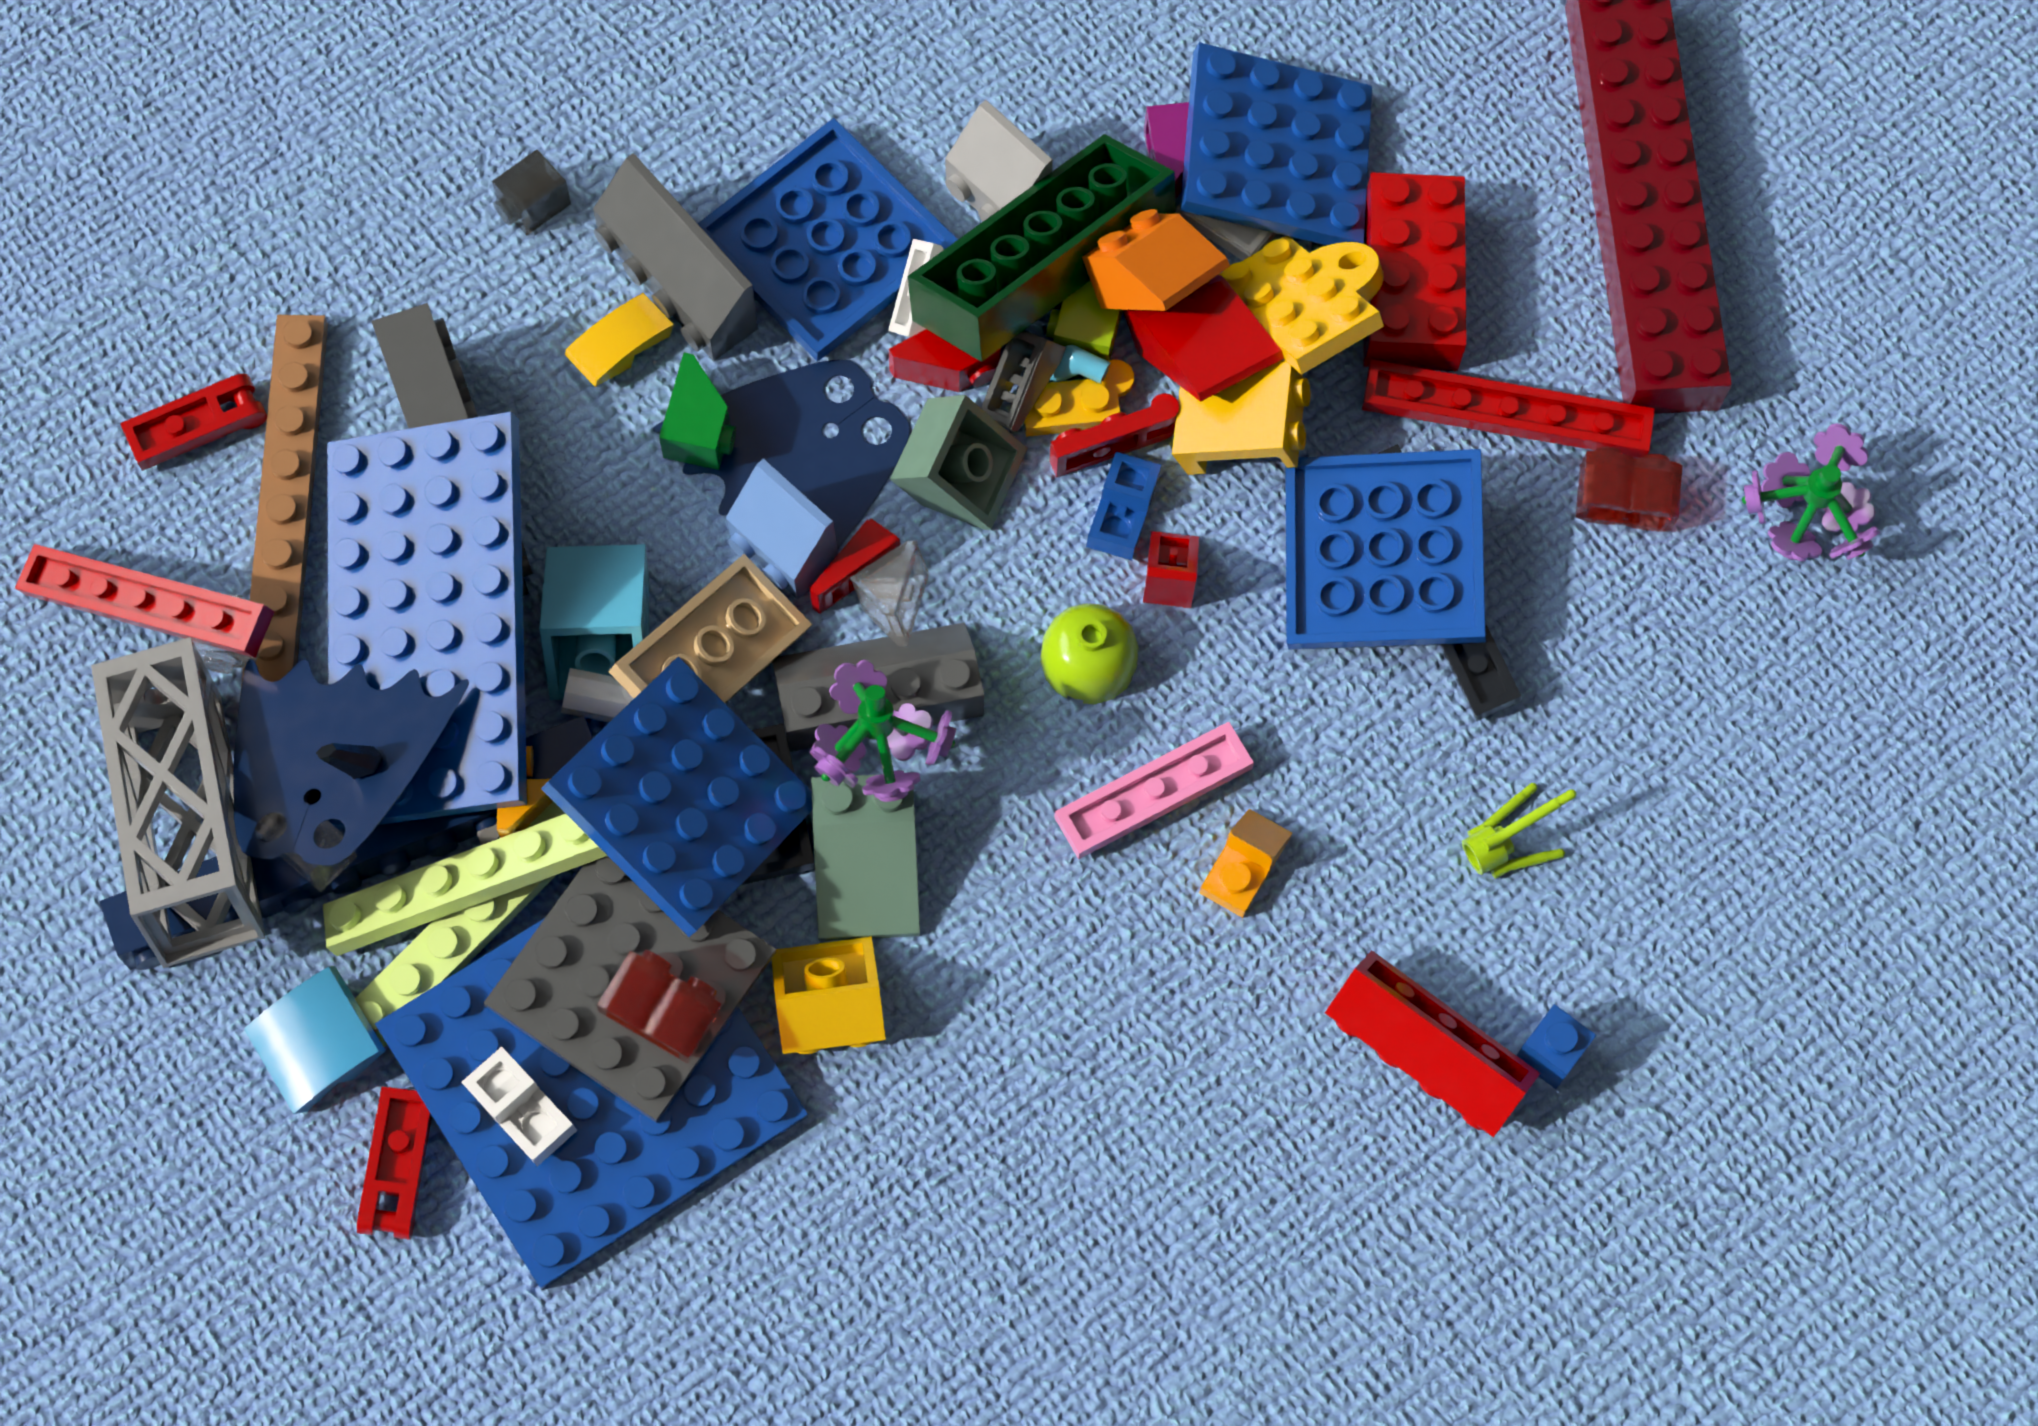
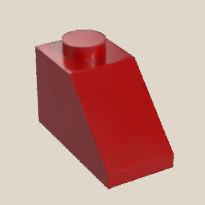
M925 329L889 349V371L897 379L961 392L970 386H983L993 379L1000 361L1001 349H998L981 362Z

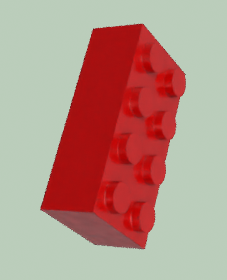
M1371 172L1366 193L1364 244L1371 247L1377 253L1383 270V283L1369 303L1379 311L1384 327L1364 338L1363 367H1369L1371 360L1430 370L1458 371L1466 348L1465 177Z

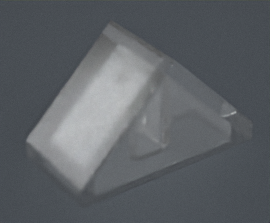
M906 541L850 577L863 611L898 647H907L929 577V572L917 541Z

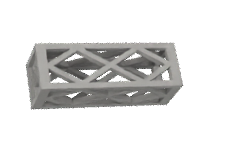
M189 637L91 665L130 915L160 964L165 968L264 939L265 932L251 857L242 852L235 831L233 760L221 695L192 638ZM160 728L147 753L140 747L138 734ZM188 743L198 749L203 776L196 794L173 775ZM167 788L189 806L188 812L165 793ZM158 805L181 824L165 860L158 856L152 822ZM195 836L196 838H195V840H194V842H193V844H192V846H191V849H190V851H189V853H188V855H187V857H186V859H185V861H184V864H183V866H182V868H181V870H180V872H179V874H178L177 871H178V869H179V867H180V864H181V862H182V860H183V858H184V856H185V854H186V852H187V849H188V847H189V845H190V843H191L193 837ZM208 849H210L217 855L219 872L195 878ZM219 893L207 920L186 903ZM232 904L240 919L223 923ZM171 907L197 931L172 938L167 908Z

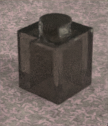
M537 149L492 181L497 198L493 205L497 213L509 226L516 223L526 236L571 205L566 180Z

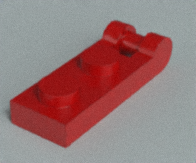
M243 373L231 376L120 423L134 457L143 471L242 428L253 429L259 427L266 422L267 413L263 404L260 401H256L253 396L255 387L250 376ZM229 401L235 402L237 407L223 412L220 405Z
M1159 394L1153 398L1151 406L1128 415L1125 412L1112 414L1105 418L1101 424L1085 430L1072 428L1064 431L1056 440L1051 441L1049 462L1056 478L1112 459L1116 452L1126 454L1172 437L1175 431L1176 415L1179 411L1178 400L1171 394Z
M381 1087L357 1218V1234L374 1235L377 1230L393 1232L394 1238L407 1240L412 1238L432 1121L431 1113L416 1090ZM381 1195L399 1197L396 1212L379 1210Z

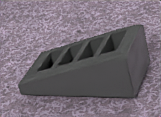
M1025 330L1006 343L981 409L1001 426L1018 432L1060 364L1067 347ZM1026 367V370H1025V372H1024V375H1023V376H1020V374L1022 373V371H1023L1024 368ZM1014 384L1019 386L1016 394L1010 392ZM1004 401L1012 404L1009 413L999 409Z

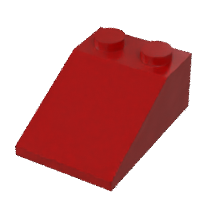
M1219 274L1166 311L1123 309L1137 353L1200 402L1284 359L1282 350L1226 279Z

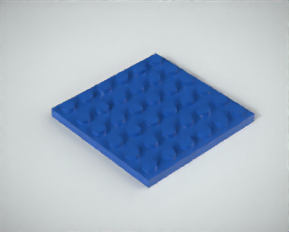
M544 919L375 1023L541 1290L808 1117L805 1108L739 1007L657 1123L485 1007L484 1001ZM501 1046L577 1129L568 1140L538 1167L462 1084L466 1077Z

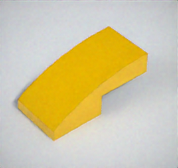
M641 293L613 310L585 331L566 348L565 356L596 387L631 368L636 354L670 337L674 324L644 293Z

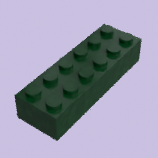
M1103 134L908 275L912 321L979 361H984L1090 281L1082 257L1099 246L1097 241L1101 237L1123 230L1131 224V217L1145 210L1155 209L1158 214H1176L1175 171Z

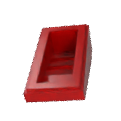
M872 518L867 519L810 587L812 609L821 614L894 563L901 556L900 539Z

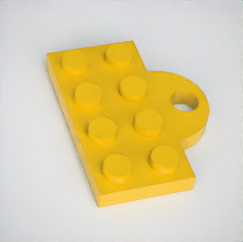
M1284 236L1281 239L1267 243L1262 250L1243 261L1231 264L1230 267L1219 274L1226 279L1282 350L1284 359L1301 375L1384 327L1379 311L1368 302L1379 291L1383 283V270L1377 253L1371 247L1362 243H1335L1309 253L1291 237Z

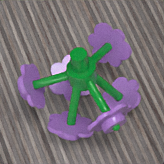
M1839 423L1831 424L1826 432H1818L1814 437V443L1818 446L1815 451V457L1817 461L1826 466L1813 471L1810 476L1808 465L1798 463L1796 455L1791 452H1782L1777 456L1775 462H1769L1764 466L1763 474L1766 479L1762 485H1760L1758 471H1752L1753 484L1744 485L1745 496L1742 497V503L1747 505L1749 514L1758 513L1760 524L1766 523L1764 502L1776 500L1781 508H1789L1794 501L1806 500L1808 503L1798 525L1783 521L1778 527L1772 526L1768 530V535L1773 539L1771 542L1773 549L1782 556L1798 561H1806L1808 557L1819 558L1822 548L1818 543L1814 542L1816 538L1813 533L1807 531V528L1817 509L1821 508L1825 511L1822 517L1824 528L1829 532L1842 530L1847 539L1831 549L1829 553L1831 558H1835L1843 553L1847 560L1857 556L1863 557L1865 552L1874 546L1871 539L1880 533L1877 526L1856 534L1859 530V525H1867L1875 518V508L1869 503L1872 498L1871 493L1866 488L1856 489L1852 483L1842 482L1840 478L1841 471L1850 470L1852 465H1864L1868 460L1869 454L1863 447L1865 440L1861 434L1852 433L1846 426Z
M861 660L856 666L852 663H843L835 670L834 679L836 683L830 687L829 693L834 700H839V707L844 713L854 714L858 712V720L850 729L843 725H839L836 729L829 724L819 725L815 730L817 741L813 744L810 754L818 761L814 768L821 775L823 781H829L835 786H839L843 781L854 788L858 778L852 773L858 771L860 760L866 754V748L862 741L865 737L877 740L883 774L866 779V785L862 788L863 794H874L876 798L884 802L900 800L906 797L908 791L913 790L914 784L920 782L921 779L920 774L917 772L904 773L902 770L894 771L890 750L896 759L906 761L912 758L916 749L924 750L929 745V752L925 764L933 765L938 755L946 757L950 748L955 746L956 728L949 726L952 711L947 710L941 716L937 729L933 731L931 730L933 719L928 712L924 710L917 711L915 706L910 703L901 705L899 711L894 710L892 703L886 699L884 689L887 685V678L882 671L874 670V666L869 660Z

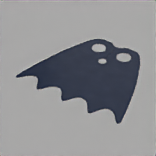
M838 359L813 363L754 381L720 395L728 406L730 424L736 426V439L732 453L730 455L723 454L719 470L685 463L682 472L687 475L714 474L724 481L725 494L718 509L719 514L724 516L729 513L755 466L762 459H765L833 521L837 549H839L869 510L896 467L907 444L910 425L906 417L894 404L882 402L875 397L871 390L872 383L870 378L854 362ZM834 376L846 377L851 380L854 386L852 397L843 403L831 402L824 394L823 388L825 383ZM873 417L884 418L891 425L892 433L890 438L878 445L868 443L861 434L862 425L866 420ZM664 421L653 427L655 433L661 432ZM827 423H834L838 426L839 433L836 437L827 438L822 433L823 426Z
M249 659L245 665L241 688L233 762L234 823L238 844L242 852L253 858L270 860L282 854L293 852L300 855L307 864L323 866L341 863L349 857L373 832L411 782L456 710L468 688L469 680H462L441 696L429 697L423 692L419 672L413 669L391 687L384 690H375L367 683L363 666L357 664L334 684L324 685L315 680L309 662L306 659H302L281 680L270 682L262 678L254 660ZM331 743L374 746L383 759L375 773L353 779L346 773L321 760L316 752L322 746ZM311 789H318L321 792L319 801L313 805L306 804L304 802L306 792ZM270 813L282 814L287 821L284 834L272 842L259 840L255 832L258 822ZM329 819L340 820L346 829L342 841L332 848L324 849L318 847L314 841V833L317 827Z

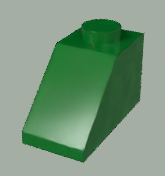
M684 352L659 435L662 455L665 459L719 470L723 454L730 455L732 453L736 439V426L730 424L728 406L695 356Z

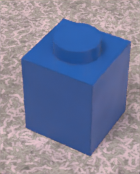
M1554 1004L1516 1056L1541 1073L1538 1077L1554 1089H1557L1597 1035Z

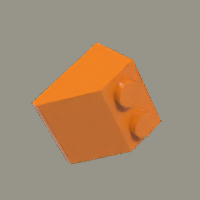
M1155 209L1145 210L1134 215L1130 219L1131 224L1121 231H1115L1101 237L1097 241L1099 246L1082 257L1101 309L1166 311L1230 267L1227 257L1180 214H1158Z

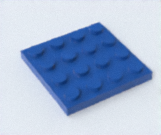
M1199 42L1193 51L1180 211L1324 245L1341 242L1364 244L1372 85Z
M835 118L827 122L698 223L751 282L754 298L817 362L897 299L913 239L941 245L943 249H946L958 240Z
M1481 449L1299 457L1297 467L1287 468L1285 466L1286 644L1288 650L1486 642Z
M679 656L541 788L688 937L693 935L812 811V791Z

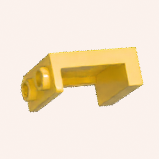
M1283 360L1201 402L1180 386L1178 397L1179 411L1176 415L1172 455L1187 475L1206 474L1207 461L1278 457L1287 468L1297 467L1299 451L1304 450L1306 445V430L1302 419L1303 409L1309 406L1311 398L1308 379L1306 377L1303 378L1286 360Z

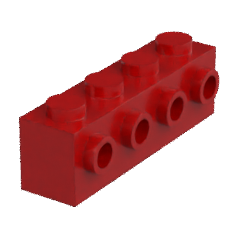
M1372 950L1355 967L1325 1011V1014L1335 1020L1337 1026L1344 1033L1352 1037H1358L1377 1051L1379 1057L1386 1064L1400 1068L1419 1082L1421 1088L1428 1095L1436 1099H1442L1461 1113L1463 1119L1470 1126L1478 1130H1484L1493 1138L1541 1074Z

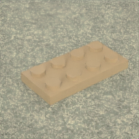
M743 554L617 661L609 673L635 698L679 656L726 704L812 626V623Z

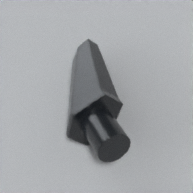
M331 743L322 746L316 752L321 760L346 773L353 779L375 773L383 759L374 746Z

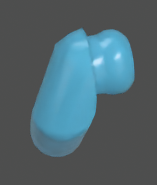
M1067 345L1065 346L1067 348L1060 364L1049 380L1061 382L1080 374L1101 384L1111 362L1078 346Z

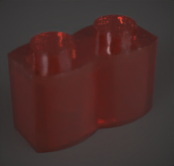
M1599 447L1594 451H1587L1579 469L1575 517L1597 524H1623L1635 529L1669 532L1679 518L1683 465L1670 461L1667 456L1661 454H1647L1642 458H1633L1623 454L1621 450L1614 447Z
M645 950L642 956L630 951L598 1002L597 1011L629 1031L643 1037L663 1051L689 1064L721 1010V1003L714 999L717 991L707 983L690 976L687 983L669 973L672 965L649 950Z

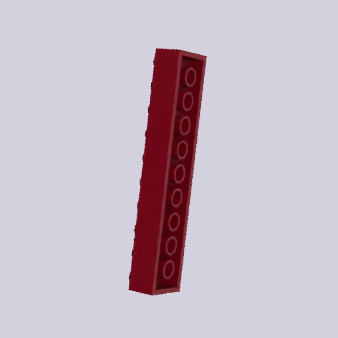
M1567 0L1565 11L1623 403L1655 408L1654 414L1718 411L1732 384L1670 0Z

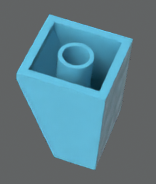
M646 544L547 547L539 629L550 700L564 699L570 668L612 676L609 671L614 664L649 635V571Z

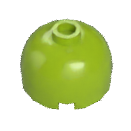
M1083 603L1068 607L1053 619L1043 636L1040 663L1046 681L1059 695L1065 698L1070 696L1074 699L1083 700V704L1094 705L1112 700L1128 688L1137 669L1139 647L1133 627L1120 612L1103 604Z

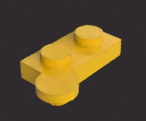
M1113 359L1109 360L1111 364L1101 384L1090 379L1047 383L1024 420L1026 437L1059 434L1072 428L1085 430L1101 424L1108 416L1119 413L1118 397L1129 393L1134 384L1132 368L1122 360Z

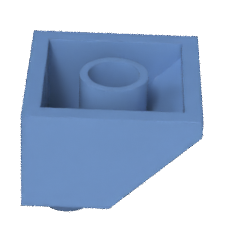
M762 459L755 466L726 516L730 535L728 543L740 557L743 554L749 559L752 557L764 568L762 570L764 575L781 592L787 589L796 599H799L810 589L838 555L834 524L825 513L765 459Z

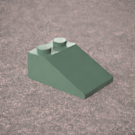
M856 775L858 782L854 788L843 781L839 786H835L829 781H823L822 777L811 778L819 941L849 940L871 936L872 938L920 936L914 790L908 791V795L900 800L884 802L876 798L874 794H863L862 788L866 785V779L875 775Z

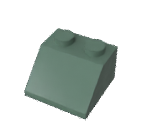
M966 395L928 398L890 480L924 507L981 529L991 530L1028 448Z

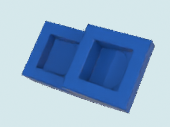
M1119 452L1115 453L1103 486L1101 500L1088 534L1087 548L1133 560L1161 472V464Z

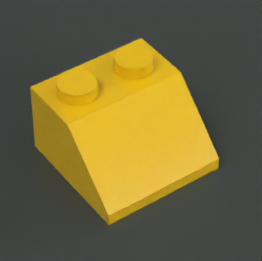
M872 936L776 949V954L772 958V970L783 1054L795 1052L799 1054H813L824 1048L846 1045L850 1047H864L872 1042L886 1040Z

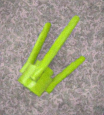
M1530 783L1486 821L1467 831L1469 837L1462 840V847L1475 871L1480 875L1490 871L1492 876L1497 879L1513 870L1563 858L1565 851L1559 848L1508 860V855L1515 852L1510 837L1573 800L1577 796L1576 791L1573 789L1566 791L1505 828L1502 826L1496 827L1537 791V784Z

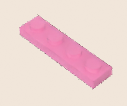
M1227 722L1056 810L1054 818L1077 858L1081 859L1252 770L1254 762L1230 722Z

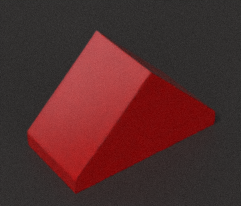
M1151 531L1143 603L1191 608L1197 578L1198 536Z

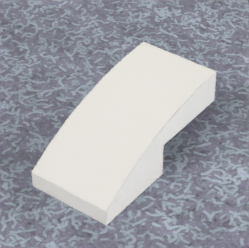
M502 1046L462 1081V1084L537 1167L577 1131L569 1119L539 1089L534 1080Z

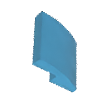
M329 966L298 985L244 1028L293 1114L308 1112L339 1082L354 1080L386 1051L336 966Z

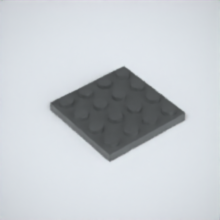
M606 856L583 865L484 1001V1005L657 1123L776 954V948L718 909L693 935L688 937Z

